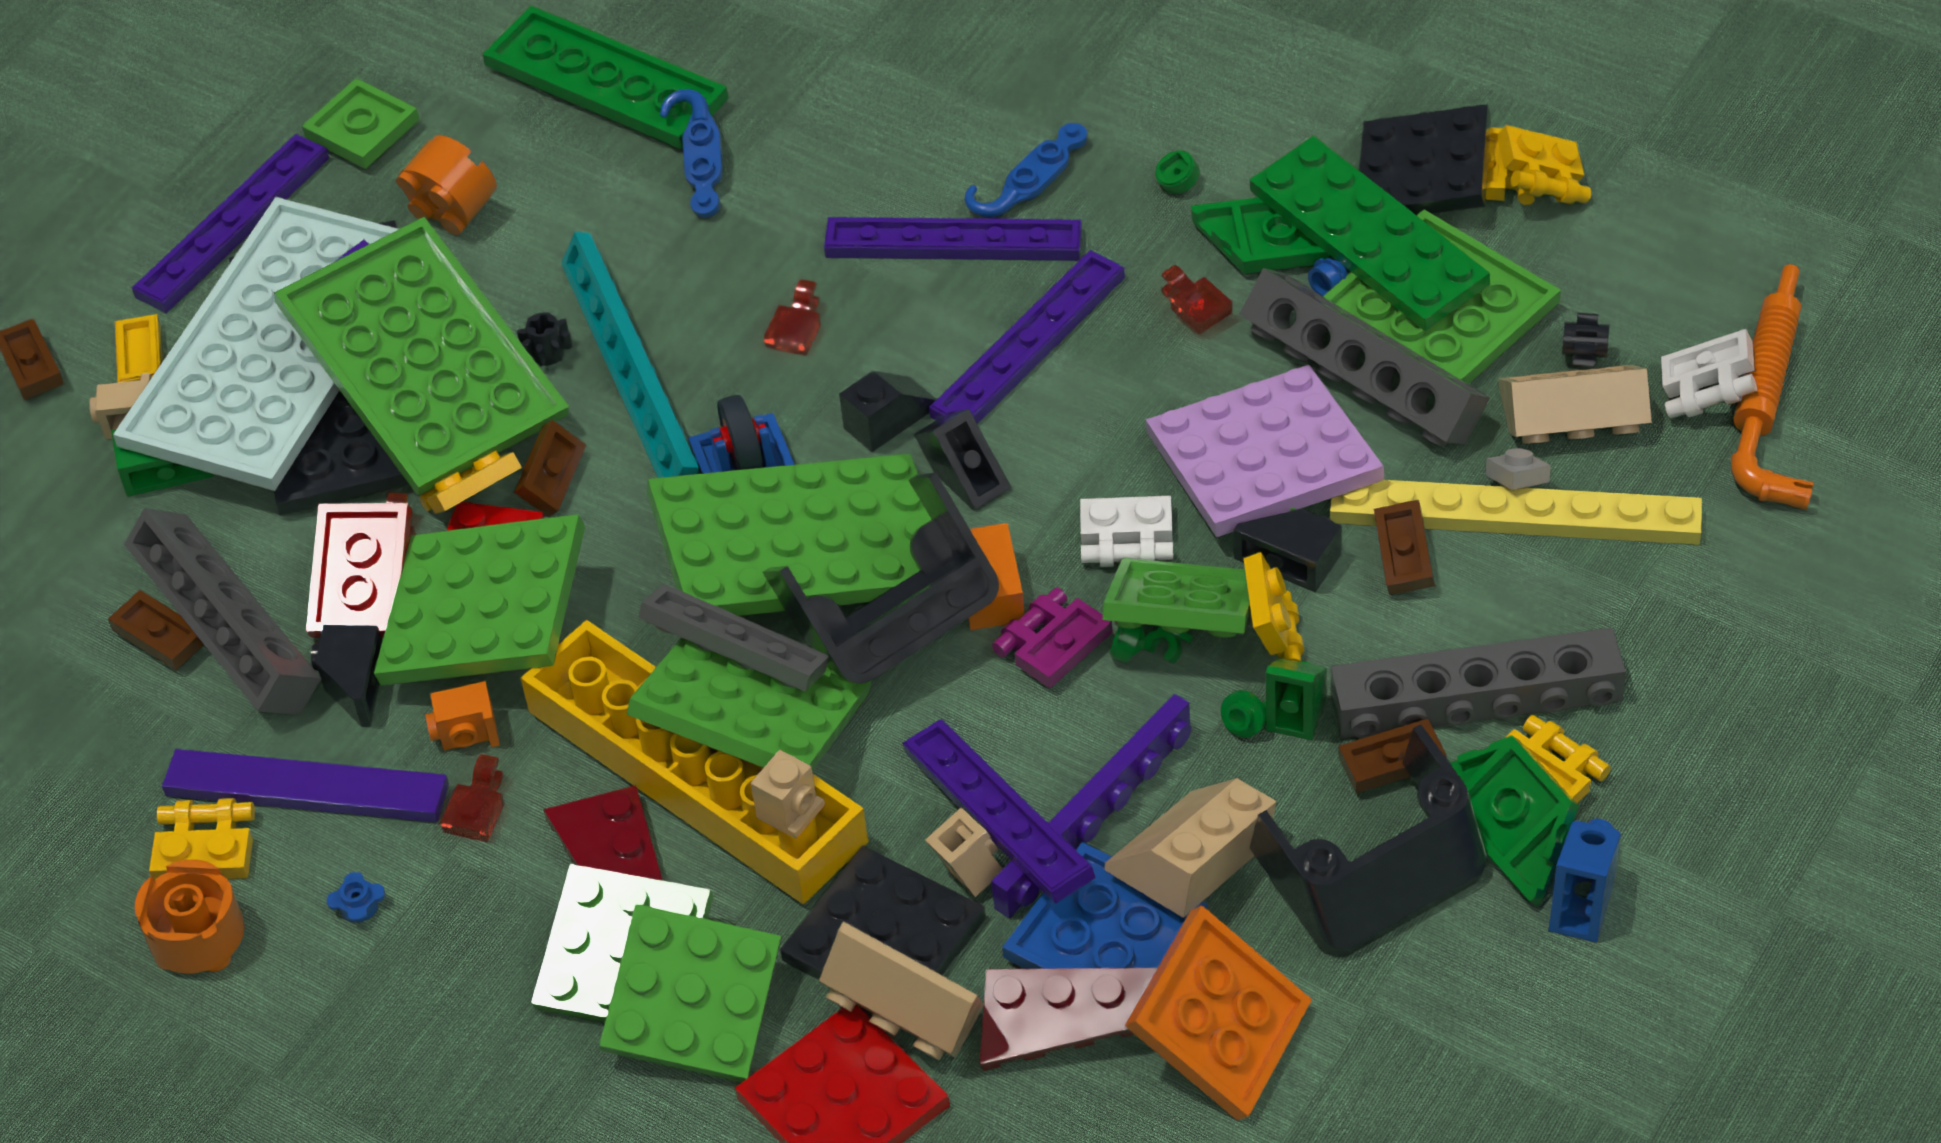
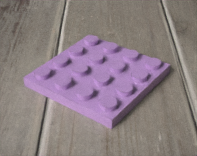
M1310 365L1292 369L1286 373L1250 383L1247 386L1230 392L1212 396L1203 401L1146 419L1147 434L1216 537L1234 532L1238 523L1289 512L1290 508L1293 507L1298 510L1385 480L1383 464Z

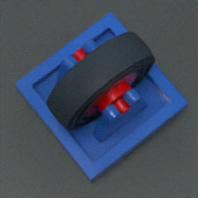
M740 394L725 397L718 401L717 409L721 427L688 437L691 452L698 461L700 474L795 465L774 413L763 416L757 415L751 418L747 405Z

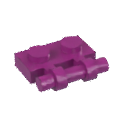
M1055 587L1046 596L1039 595L1029 604L1030 610L1018 621L1012 619L1001 629V636L991 645L994 652L1003 658L1013 649L1018 650L1015 653L1016 666L1050 689L1113 633L1112 621L1102 620L1103 614L1078 597L1066 608H1063L1062 605L1067 602L1068 598L1064 591L1058 587ZM1041 624L1046 625L1037 634L1034 632Z

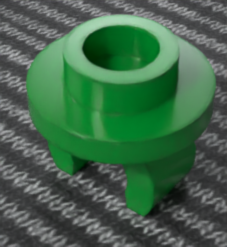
M1154 625L1158 629L1148 633L1145 637L1146 641L1143 648L1153 654L1157 645L1161 641L1166 640L1169 643V648L1164 655V659L1172 664L1176 663L1182 654L1180 640L1191 644L1194 637L1186 632H1167L1161 626Z
M1246 690L1232 692L1223 700L1220 708L1224 725L1236 736L1244 738L1254 736L1262 730L1266 723V701L1262 703L1256 695Z

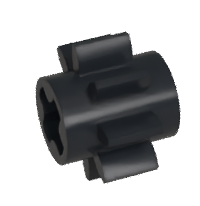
M550 312L537 313L528 317L525 325L526 329L517 330L518 340L540 366H550L559 361L561 362L564 356V349L573 348L567 320L565 318L557 320Z
M1577 313V322L1565 321L1562 355H1573V365L1594 367L1595 357L1607 358L1610 325L1598 324L1599 314Z

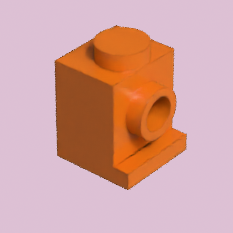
M486 681L430 693L434 712L425 714L431 742L441 740L443 750L468 747L488 740L491 747L500 746L494 711Z

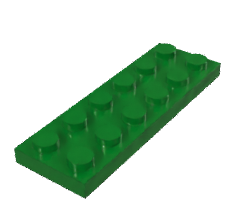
M532 5L482 54L484 64L489 68L680 149L683 148V134L692 115V105L688 102L677 103L671 107L667 118H662L660 110L664 100L673 92L691 89L705 97L709 113L713 116L729 99L727 86Z
M1314 135L1249 179L1250 191L1425 331L1490 285L1489 271Z

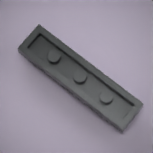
M664 583L641 603L639 619L655 625L660 631L673 633L694 642L703 650L714 651L735 660L744 668L757 670L776 678L785 686L798 688L806 692L826 672L829 655Z

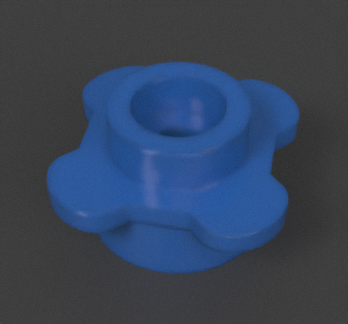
M352 872L345 876L344 883L337 891L331 892L327 896V904L331 910H340L342 917L347 921L363 922L370 919L376 913L378 902L382 901L385 897V890L381 884H371L364 880L362 873Z

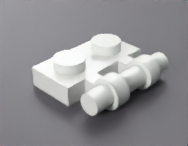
M1746 329L1661 357L1663 388L1669 399L1680 395L1679 398L1665 402V408L1670 419L1685 414L1690 418L1702 414L1703 408L1721 402L1730 405L1741 401L1743 395L1757 391L1756 381L1752 374L1737 378L1754 371L1753 342ZM1718 382H1719L1718 385H1715V386H1712V387H1709V388H1706V389H1703V390H1700V391H1699L1700 388H1703V387H1706V386H1709V385H1712V384H1715V383H1718Z
M1171 496L1080 499L1081 563H1100V567H1114V562H1121L1122 558L1152 561L1173 560Z

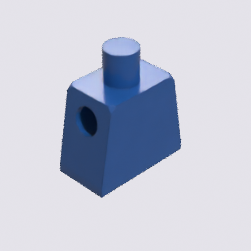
M1592 819L1587 823L1581 821L1571 823L1556 866L1548 931L1598 942L1615 881L1621 833L1614 829L1608 821ZM1582 881L1591 882L1587 899L1575 894L1574 887L1577 883Z

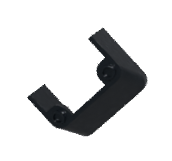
M936 472L915 475L908 480L932 519L919 527L912 535L910 541V552L920 571L847 618H845L839 606L830 598L814 596L807 599L788 566L770 567L763 571L764 576L799 634L813 649L829 655L828 665L847 682L866 683L873 680L988 606L997 596L999 590L997 574Z
M1421 724L1412 730L1402 764L1419 786L1417 791L1418 803L1428 818L1349 862L1336 844L1325 839H1313L1294 849L1267 810L1259 813L1257 816L1249 849L1319 948L1329 955L1344 957L1358 951L1472 886L1481 878L1484 872L1487 854L1467 787Z

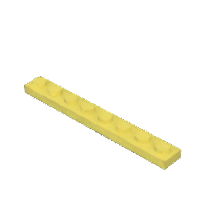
M1383 480L1331 498L1330 520L1334 523L1376 526L1375 508L1419 500L1425 529L1700 545L1702 498L1538 488L1512 490L1503 486Z

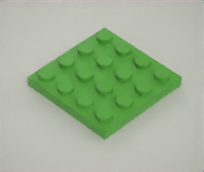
M1423 210L1417 215L1420 219L1490 272L1489 286L1426 331L1352 272L1323 297L1469 384L1560 302L1561 290L1428 211Z
M580 515L411 535L401 578H399L374 675L380 685L553 666L585 530V525Z
M681 637L632 695L626 715L763 768L779 750H782L810 765L813 771L868 696L872 680L866 683L847 682L827 664L826 672L805 692L798 688L785 686L778 679L760 671L744 668L737 661L719 653L703 650L696 643Z

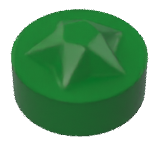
M1183 150L1172 151L1166 154L1158 162L1155 169L1157 181L1170 194H1181L1188 191L1195 185L1200 175L1197 162L1191 154Z
M1142 626L1138 628L1118 627L1110 649L1111 658L1127 664L1132 656L1142 651L1146 641Z

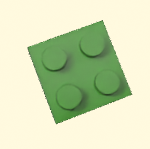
M355 78L304 123L302 129L306 139L326 147L327 150L366 169L420 119L416 107Z

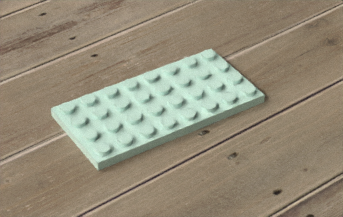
M275 197L114 432L113 436L116 446L275 491L339 392V388L274 302V292L333 263L363 239L371 244L398 229Z

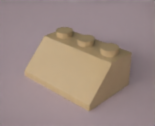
M1622 365L1498 378L1509 434L1516 437L1522 436L1523 444L1550 441L1549 433L1567 432V439L1594 437V429L1612 427V434L1640 432L1639 424L1652 423L1647 368L1635 365Z
M1238 778L1193 790L1105 862L1104 870L1184 918L1192 909L1198 906L1254 857L1249 847L1257 816L1259 813L1267 810L1273 819L1277 801Z
M845 922L842 923L819 979L820 983L830 989L826 995L827 999L850 1012L853 1011L856 1004L873 1013L869 1021L870 1023L896 1036L901 1028L917 1037L913 1045L915 1048L939 1061L943 1053L956 1058L984 1007L978 995Z

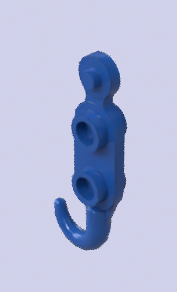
M682 89L671 93L661 105L660 116L667 118L669 110L677 103L688 102L692 105V115L683 134L684 173L688 183L693 188H696V192L690 201L693 212L698 217L708 218L716 214L721 205L718 194L713 190L723 174L721 134L709 113L705 97L697 91Z
M1078 123L1065 124L1059 129L1057 140H1048L1040 143L1008 174L1001 195L993 202L980 203L976 201L974 195L977 192V187L971 185L965 192L964 201L967 208L972 213L981 217H996L1006 213L1014 205L1022 201L1034 199L1066 169L1069 164V152L1086 144V128Z

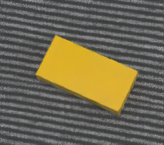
M153 314L115 321L117 383L141 380V374L150 373L152 378L163 362L161 324L158 315Z

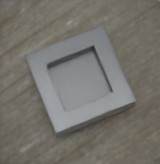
M1509 449L1505 452V455L1486 459V476L1512 490L1550 482L1551 465L1534 457L1533 453L1529 450Z

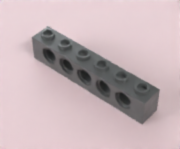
M1263 268L1239 314L1253 323L1250 330L1270 341H1274L1275 337L1286 343L1284 351L1291 356L1305 362L1309 358L1320 364L1319 373L1339 383L1343 379L1354 385L1352 392L1356 396L1373 404H1376L1377 400L1389 407L1387 411L1389 416L1406 425H1411L1413 421L1424 428L1423 437L1442 447H1446L1448 442L1465 445L1490 399L1489 396L1283 272ZM1295 309L1296 321L1290 327L1289 316L1292 310ZM1329 329L1331 339L1328 346L1324 348L1323 336ZM1363 350L1365 353V362L1364 365L1359 369L1357 366V357L1359 353ZM1398 371L1400 383L1397 389L1393 390L1391 380L1394 373ZM1433 392L1435 395V406L1428 412L1426 401L1430 393Z
M144 508L124 543L125 547L257 711L300 715L322 678L186 514Z
M1612 627L1331 666L1330 695L1340 739L1366 738L1425 719H1429L1432 727L1451 724L1464 725L1473 721L1495 718L1509 719L1517 715L1539 712L1553 713L1563 709L1582 706H1604L1612 702L1623 701L1626 671Z

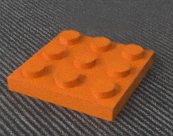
M1201 905L1192 909L1127 1020L1125 1027L1238 1121L1249 1117L1312 999Z

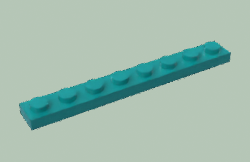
M575 231L561 265L657 477L698 474V461L693 456L684 437L683 429L678 424L670 406L669 398L665 395L656 376L655 368L651 365L646 355L642 340L633 327L628 310L624 307L616 290L615 282L611 279L603 262L601 252L598 251L590 232Z

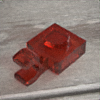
M1173 265L1161 273V277L1168 282V284L1161 288V292L1171 301V310L1198 334L1203 333L1232 314L1233 302L1207 278L1203 277L1194 283L1177 265Z
M800 279L794 291L792 306H778L764 335L766 348L807 356L821 326L820 314L815 312L820 298L813 295L817 288V282Z
M480 754L474 766L471 786L457 784L440 821L444 833L488 843L505 804L502 793L496 792L504 775L503 771L496 770L499 763L498 757Z

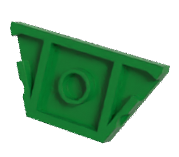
M1258 197L1191 206L1192 222L1243 274L1261 272L1263 268L1277 270L1314 265L1318 259L1325 260L1332 257Z
M1511 735L1492 742L1483 750L1473 749L1457 755V761L1450 764L1467 787L1486 853L1531 903L1538 906L1544 899L1579 805L1519 739Z

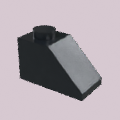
M874 370L839 393L844 430L872 453L929 414V407L937 400L911 377Z
M969 409L949 412L913 434L933 472H936L939 478L972 510L978 509L1011 488Z
M1302 509L1238 523L1234 529V559L1244 563L1243 558L1261 552L1270 568L1277 567L1284 580L1316 593L1341 556L1342 525L1334 523L1325 516H1317Z
M323 624L320 641L312 646L311 665L315 671L319 672L324 690L361 727H371L380 685L374 675L382 645L378 625Z

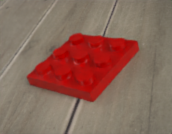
M855 1005L852 1012L841 1008L735 1087L737 1099L780 1143H902L950 1106L949 1095L881 1028L870 1023V1018L857 1005Z

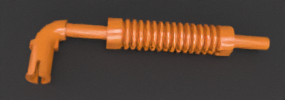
M1788 264L1782 268L1777 292L1766 296L1762 302L1753 338L1754 371L1744 374V376L1753 375L1757 391L1743 395L1742 400L1736 406L1734 424L1742 433L1737 452L1731 456V473L1740 487L1749 494L1759 497L1758 501L1765 502L1767 500L1807 511L1814 482L1795 479L1759 467L1758 460L1755 457L1760 436L1766 435L1772 430L1802 307L1800 301L1794 297L1800 270L1797 266Z

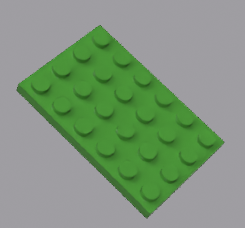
M425 217L274 292V302L418 496L433 489L435 483L455 472L460 474L474 466L473 462L495 450L499 453L537 433L549 421L557 422L568 416L569 405Z
M911 454L648 479L647 495L676 588L737 616L785 611L763 574V571L770 567L788 566L807 599L814 596H824L833 600L837 605L872 602L920 571L911 555L910 541L912 535L919 527L932 520L908 481L915 475H918Z

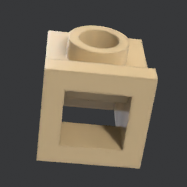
M150 373L141 374V380L97 385L96 397L90 398V413L93 423H100L105 440L112 439L111 430L118 428L151 380Z
M779 750L751 782L757 818L795 839L825 805L824 799L816 795L812 767L782 750Z
M962 808L925 839L947 870L974 897L991 884V881L1003 870L993 857L998 848L990 839L991 836Z

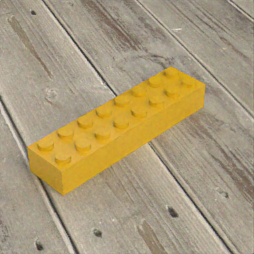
M588 620L584 621L558 644L553 666L531 668L521 677L528 710L532 715L626 781L636 785L639 790L803 905L854 857L862 846L868 843L864 808L813 774L816 795L824 799L825 805L795 839L758 819L756 816L751 782L761 772L763 767L626 715L630 698L656 667Z

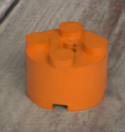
M436 135L432 140L430 139L407 164L396 178V183L411 201L408 204V209L417 219L425 217L428 221L430 218L439 221L449 233L457 236L469 225L496 191L497 183L491 170L483 161L478 166L468 158L472 151L462 143L447 136Z
M182 860L167 865V872L156 879L150 876L137 893L135 914L156 964L162 969L184 974L204 971L218 972L227 967L231 961L232 954L237 950L242 941L245 924L229 880L221 874L219 868L212 863L202 860Z

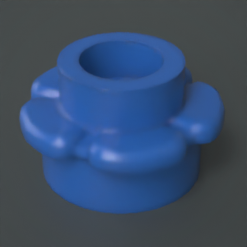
M1330 258L1325 260L1318 259L1314 264V268L1308 273V281L1313 291L1324 296L1341 280L1346 279L1348 273L1345 267L1336 260Z

